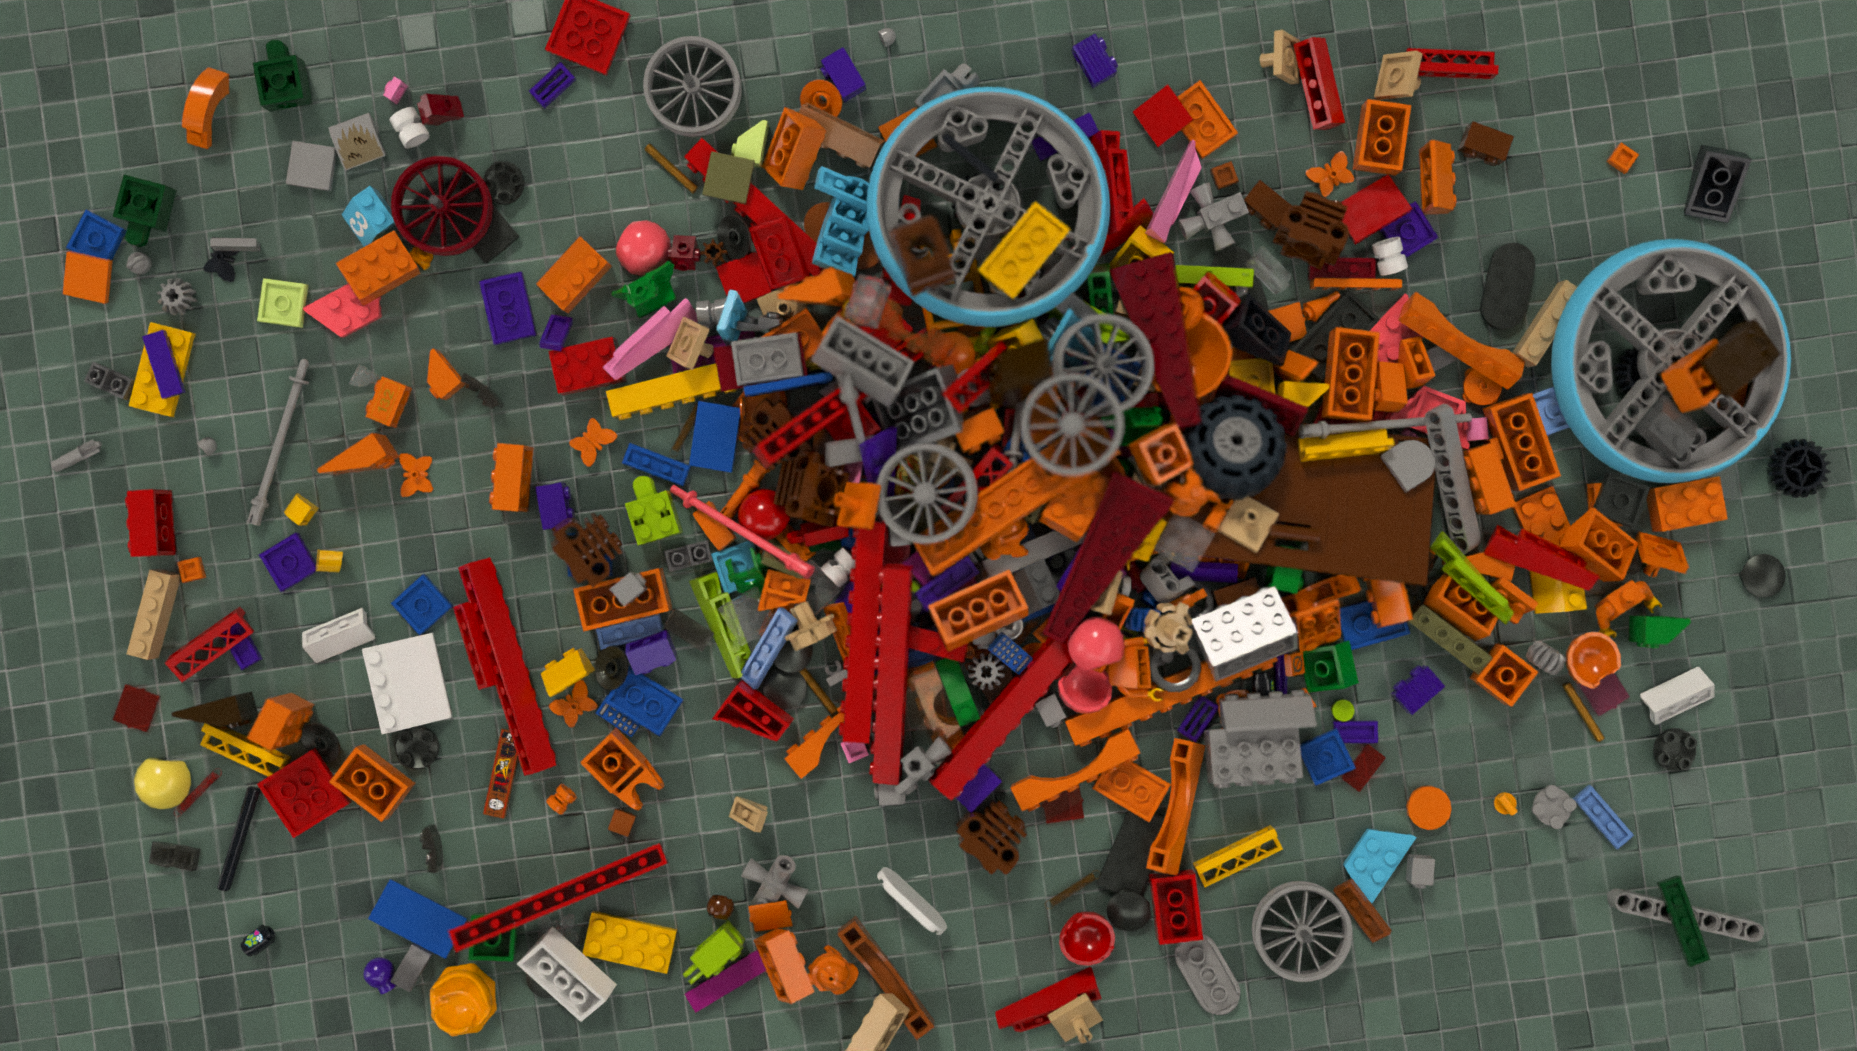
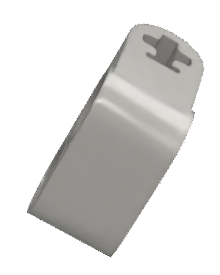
M1170 552L1161 553L1152 559L1140 572L1142 583L1160 603H1169L1183 596L1196 585L1190 576L1179 581L1171 572L1168 566L1171 564V561H1175V557H1171Z

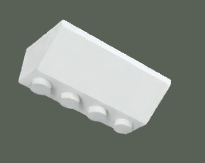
M553 926L536 941L517 963L520 968L580 1022L606 1002L617 985Z

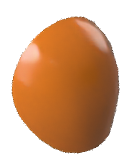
M1202 313L1198 324L1187 331L1198 398L1206 395L1219 385L1230 368L1232 357L1230 341L1223 328L1204 313ZM1153 372L1151 384L1163 393Z

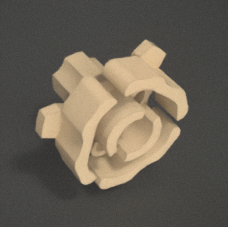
M953 435L936 443L955 451L958 445L954 442L956 437ZM936 452L931 453L926 466L927 475L930 477L940 455ZM960 455L971 468L973 460ZM943 457L933 483L934 485L940 481L945 470L952 472L957 468L956 464L949 458ZM960 470L955 473L964 478Z
M808 601L791 608L792 615L798 620L797 625L799 629L785 636L786 641L790 640L794 650L797 651L826 638L837 631L832 620L834 618L833 613L817 620Z
M1182 602L1177 606L1171 603L1158 604L1157 609L1159 611L1166 612L1172 610L1173 612L1159 616L1160 613L1151 609L1144 622L1146 625L1144 627L1145 638L1151 646L1158 648L1164 653L1177 650L1181 655L1189 651L1187 643L1193 633V630L1187 626L1192 624V619L1188 614L1189 606ZM1157 636L1158 640L1164 645L1158 644L1155 640V637Z

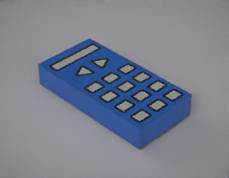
M1003 632L987 648L1018 675L1033 660L1028 653Z
M604 701L596 711L597 715L630 737H633L640 726L604 703Z

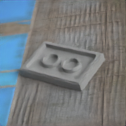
M797 332L731 342L737 386L804 376Z

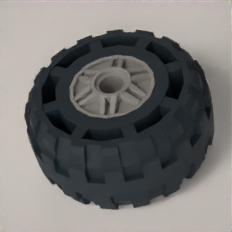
M1233 395L1229 398L1224 396L1214 398L1213 401L1205 403L1199 408L1202 423L1186 427L1184 430L1183 439L1194 464L1189 468L1199 476L1201 485L1206 490L1213 491L1220 499L1232 498L1233 500H1243L1245 497L1257 495L1272 483L1284 463L1287 447L1284 439V429L1282 425L1278 424L1277 416L1270 409L1266 410L1261 406L1262 403L1255 399L1250 401L1239 395Z

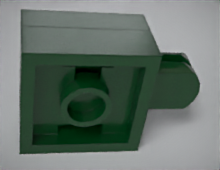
M269 41L266 44L268 60L253 62L260 106L272 112L312 104L305 61L297 55L290 56L288 46L282 41Z
M123 174L112 217L128 222L125 240L129 244L136 247L146 246L151 229L166 232L177 190L163 184Z

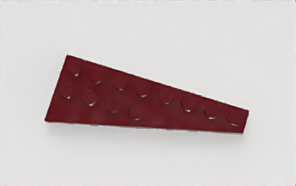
M1168 252L1110 269V274L1132 324L1144 334L1151 347L1154 361L1153 372L1177 427L1181 429L1201 424L1174 254Z
M1118 472L1113 473L1042 634L1061 643L1065 642L1176 501L1175 498Z

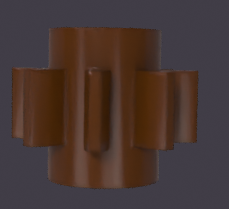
M712 239L708 245L703 243L705 251H701L700 254L707 256L704 260L706 264L711 261L713 266L717 267V262L725 263L723 256L727 255L728 251L721 249L724 246L723 242L716 244L715 240ZM716 248L719 253H716L713 258L709 253H712L713 249Z

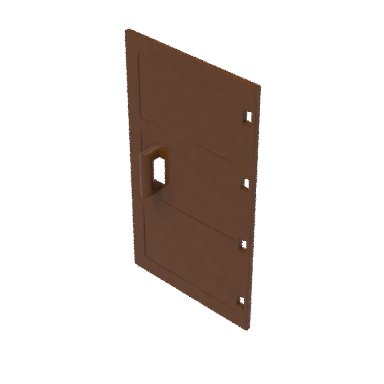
M1171 413L1168 418V424L1170 423ZM1301 422V424H1303V425L1311 424V423H1303V422ZM1298 428L1294 436L1285 433L1284 439L1285 443H1287L1286 455L1276 478L1262 492L1253 497L1248 496L1279 513L1274 524L1270 526L1269 533L1257 553L1218 532V530L1216 533H1211L1203 528V523L1212 507L1215 506V502L1207 501L1206 504L1200 507L1197 513L1191 516H1180L1173 514L1169 510L1162 518L1167 523L1154 548L1156 551L1426 586L1435 467L1430 477L1405 493L1380 456L1384 453L1301 462L1297 440L1300 438ZM1387 433L1388 439L1393 438L1394 440L1393 447L1398 445V441L1415 440L1422 442L1431 450L1429 439ZM1181 472L1162 482L1160 492L1166 494L1164 488H1166L1167 483L1175 482L1179 484ZM1232 498L1221 499V502L1228 504ZM1277 522L1310 526V528L1279 525ZM1283 538L1308 542V551L1275 547V540Z

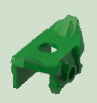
M667 261L662 266L646 273L645 276L629 285L625 284L619 290L612 291L611 296L628 300L627 302L636 309L638 318L641 319L677 299L670 282L674 264Z
M1155 405L1148 408L1130 407L1123 410V433L1119 446H1128L1158 429L1169 418L1170 412ZM1115 414L1101 417L1104 422L1116 421ZM1106 424L1115 433L1116 424Z
M750 548L754 567L739 571V568L731 558L725 561V565L728 570L730 583L734 582L736 584L737 592L760 602L769 566L761 563V553L757 554L754 548ZM749 579H755L754 581H751V582H745L746 580H749Z

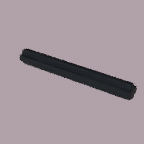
M250 786L246 790L217 885L218 890L228 891L231 888L260 794V788Z

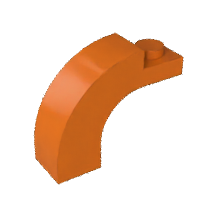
M208 67L193 83L186 99L182 117V127L187 129V143L204 149L212 146V118L218 103L229 94L228 73Z
M1334 574L1303 586L1301 590H1298L1297 594L1288 593L1282 596L1281 600L1290 618H1292L1297 613L1361 591L1356 577Z

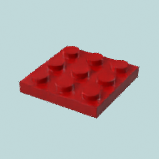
M565 0L545 50L553 55L607 76L631 15L598 0Z
M315 748L257 783L293 838L351 803L347 795L330 783L334 775Z

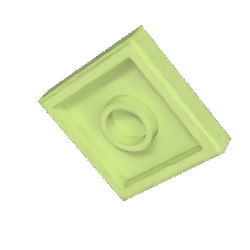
M263 278L257 321L303 328L305 314L303 307L306 306L309 285Z

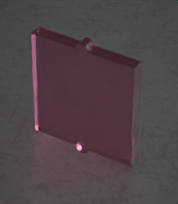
M1615 673L1602 678L1599 681L1601 684L1594 689L1578 684L1598 716L1612 708L1616 709L1618 704L1630 697Z

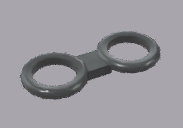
M1193 580L1196 584L1193 589L1199 591L1204 588L1207 597L1204 598L1205 608L1203 613L1213 612L1214 598L1210 589L1203 582ZM1168 610L1164 614L1172 613V610ZM1191 624L1190 626L1187 625L1189 628H1191V629L1193 630V625H1192V624ZM1193 633L1187 643L1189 651L1185 653L1192 663V671L1190 676L1182 682L1170 683L1164 680L1157 670L1158 660L1164 652L1158 648L1152 652L1149 659L1150 675L1152 681L1159 688L1168 692H1181L1189 689L1197 682L1201 673V661L1197 652L1190 646Z

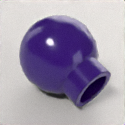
M377 957L366 964L363 976L369 986L377 988L381 995L396 987L395 984L391 983L395 970L390 960Z

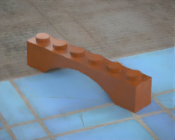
M853 917L838 929L837 935L849 951L864 965L885 994L893 993L910 1009L903 1023L915 1039L918 1040L934 1028L935 1020L858 917Z

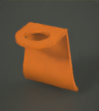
M781 391L740 398L741 420L751 422L753 411L766 397L774 405L780 399L787 405L785 392ZM760 412L757 414V419L760 422L769 420L766 413Z

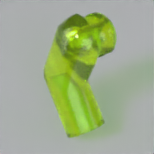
M984 327L980 332L974 345L975 351H978L980 355H985L989 351V346L986 343L996 331V327Z

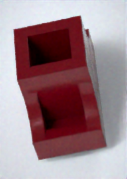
M426 93L420 96L421 101L417 103L422 124L441 125L445 122L459 120L464 117L459 96Z

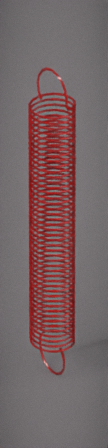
M210 774L209 778L205 779L206 782L203 781L202 785L198 786L199 789L196 788L195 792L191 793L192 796L189 795L187 797L189 799L184 800L185 804L182 802L180 804L182 806H178L176 809L179 810L178 808L181 807L182 813H184L213 784L208 779L211 778L213 780L214 776Z

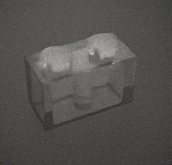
M859 274L857 282L853 286L850 301L846 305L844 316L853 324L876 329L891 287L882 279Z

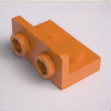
M1504 577L1490 582V585L1508 601L1509 607L1514 611L1509 620L1513 624H1517L1523 614L1533 611L1538 605V602Z

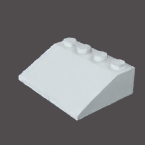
M433 633L362 649L381 734L453 717Z

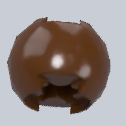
M713 895L707 903V912L713 918L727 920L734 911L732 899H728L726 896Z

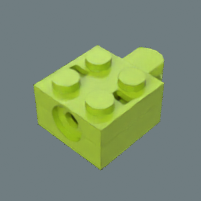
M637 477L632 485L637 500L625 503L637 545H645L683 533L671 492L666 490L657 493L654 481L650 477Z
M727 920L694 950L690 957L693 964L682 975L686 978L699 968L688 980L690 984H693L703 974L707 978L712 974L717 976L725 968L724 966L729 959L732 962L742 953L741 951L744 948L742 945L745 938Z

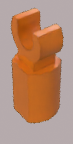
M1219 498L1218 503H1215V506L1212 507L1203 523V528L1211 533H1216L1226 516V511L1231 508L1233 499H1230L1228 504H1223Z
M1204 588L1191 595L1187 593L1170 603L1177 606L1182 602L1190 608L1194 606L1195 602L1207 597Z

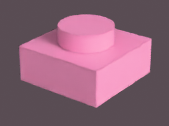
M394 76L392 81L390 80L386 84L384 96L393 103L398 104L408 86Z
M840 743L848 763L869 755L865 743Z

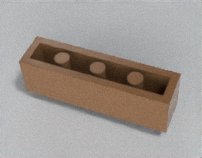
M805 103L801 106L800 114L817 121L826 130L821 148H831L836 151V155L845 159L849 157L855 160V164L862 168H871L875 165L885 142L884 140L810 103Z

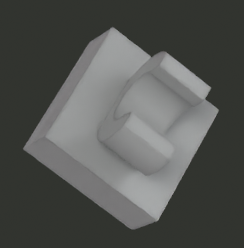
M838 660L835 661L837 665L836 671H831L828 665L825 666V672L831 675L826 678L830 687L842 681L843 678H847L848 670H841L842 665Z

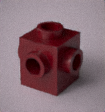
M674 235L673 245L668 249V259L674 264V269L680 271L696 270V263L700 262L701 251L698 248L696 236Z

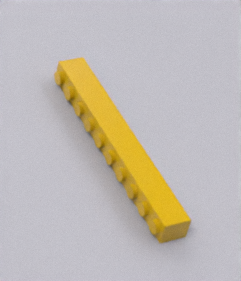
M812 358L806 361L809 372L822 369V367L811 361ZM716 363L693 370L608 390L606 395L612 417L619 418V421L632 418L631 414L640 412V415L653 413L652 409L661 407V410L673 408V403L682 401V404H689L695 402V398L701 396L704 399L716 397L717 392L721 391ZM733 389V390H727V391H724V392H725V394H728V393L736 392V391H738V390H737V389Z

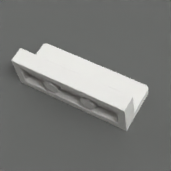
M363 608L302 632L303 649L316 663L375 639V634L367 625V613Z
M1696 667L1641 693L1640 698L1650 709L1651 721L1657 725L1714 698V683L1700 667Z

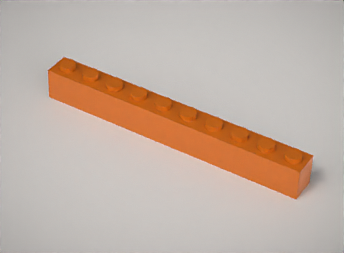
M1275 657L1216 682L1204 660L1201 661V673L1197 682L1187 690L1181 692L1156 690L1155 697L1164 698L1161 701H1154L1151 697H1147V699L1128 698L1123 694L1111 699L1098 712L1089 714L1077 713L1065 718L1064 722L1074 745L1083 747L1092 743L1091 739L1099 736L1101 739L1110 736L1114 729L1120 728V730L1131 727L1133 721L1138 719L1141 722L1153 717L1152 713L1157 711L1164 713L1173 709L1172 705L1180 702L1183 705L1193 700L1192 697L1195 695H1208L1213 692L1212 688L1219 685L1221 688L1233 684V679L1238 677L1245 679L1252 676L1253 671L1257 669L1264 671L1274 666L1273 663L1278 660ZM1192 666L1163 677V679L1170 683L1182 682L1190 676ZM1151 682V688H1148V691L1159 687L1154 682Z

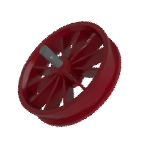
M432 156L413 163L400 175L392 192L391 212L399 232L411 244L429 254L453 256L468 251L485 236L492 220L493 202L485 181L469 165L452 157ZM443 166L457 168L458 171L444 195ZM438 167L439 195L436 194L423 171ZM463 172L469 174L475 182L451 197ZM420 174L433 194L430 198L408 187L417 175ZM479 187L482 202L454 203ZM408 190L430 201V204L402 206L405 191ZM483 207L479 223L457 213L456 208ZM432 209L410 224H405L402 210ZM454 214L477 226L466 239L452 219ZM434 215L423 238L419 241L411 234L410 230ZM440 218L441 247L427 245L426 243ZM446 219H449L460 236L461 242L447 246Z

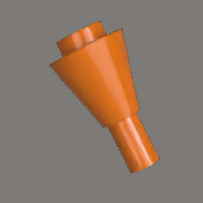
M1334 291L1326 297L1303 303L1302 313L1307 320L1316 322L1330 304L1341 296L1338 291Z

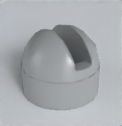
M884 28L878 31L879 38L884 47L893 44L896 39L893 29Z
M205 437L197 442L198 446L208 456L217 449L216 441L210 437Z

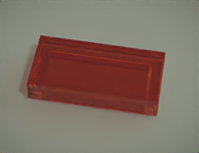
M1366 744L1353 761L1356 769L1343 774L1341 779L1360 792L1386 757L1369 744Z

